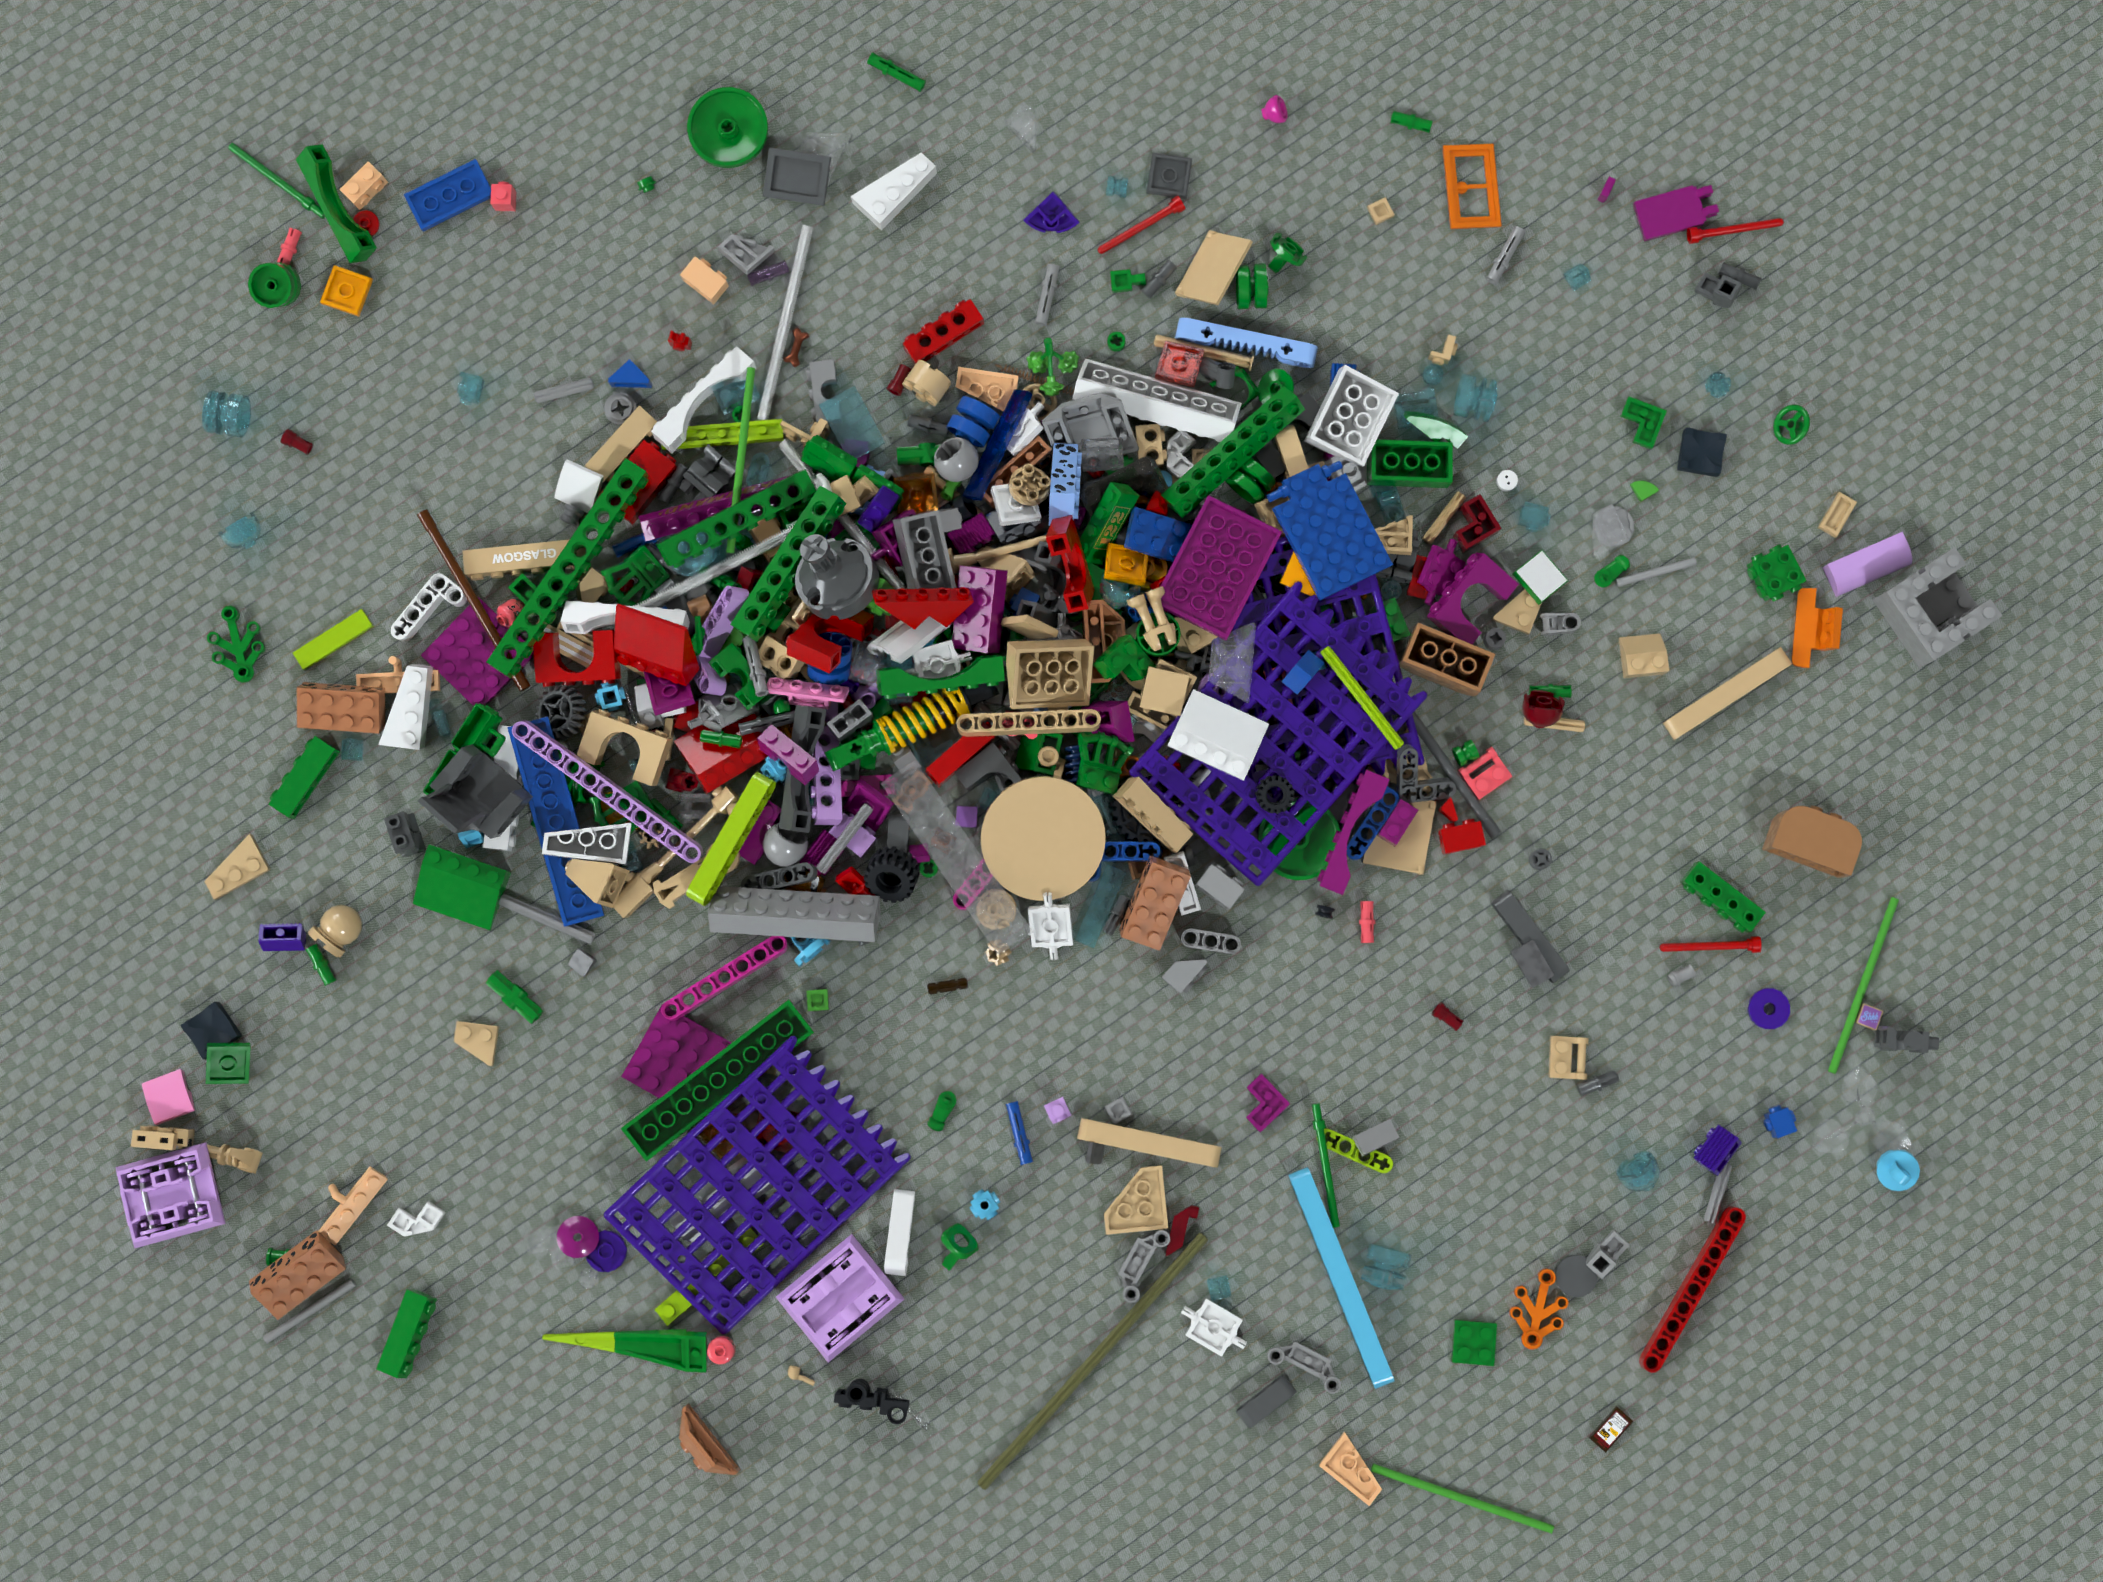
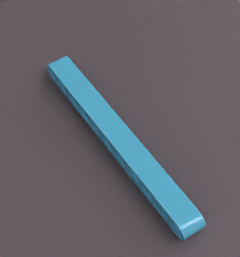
M1306 1167L1288 1175L1371 1382L1375 1389L1395 1381L1310 1170Z

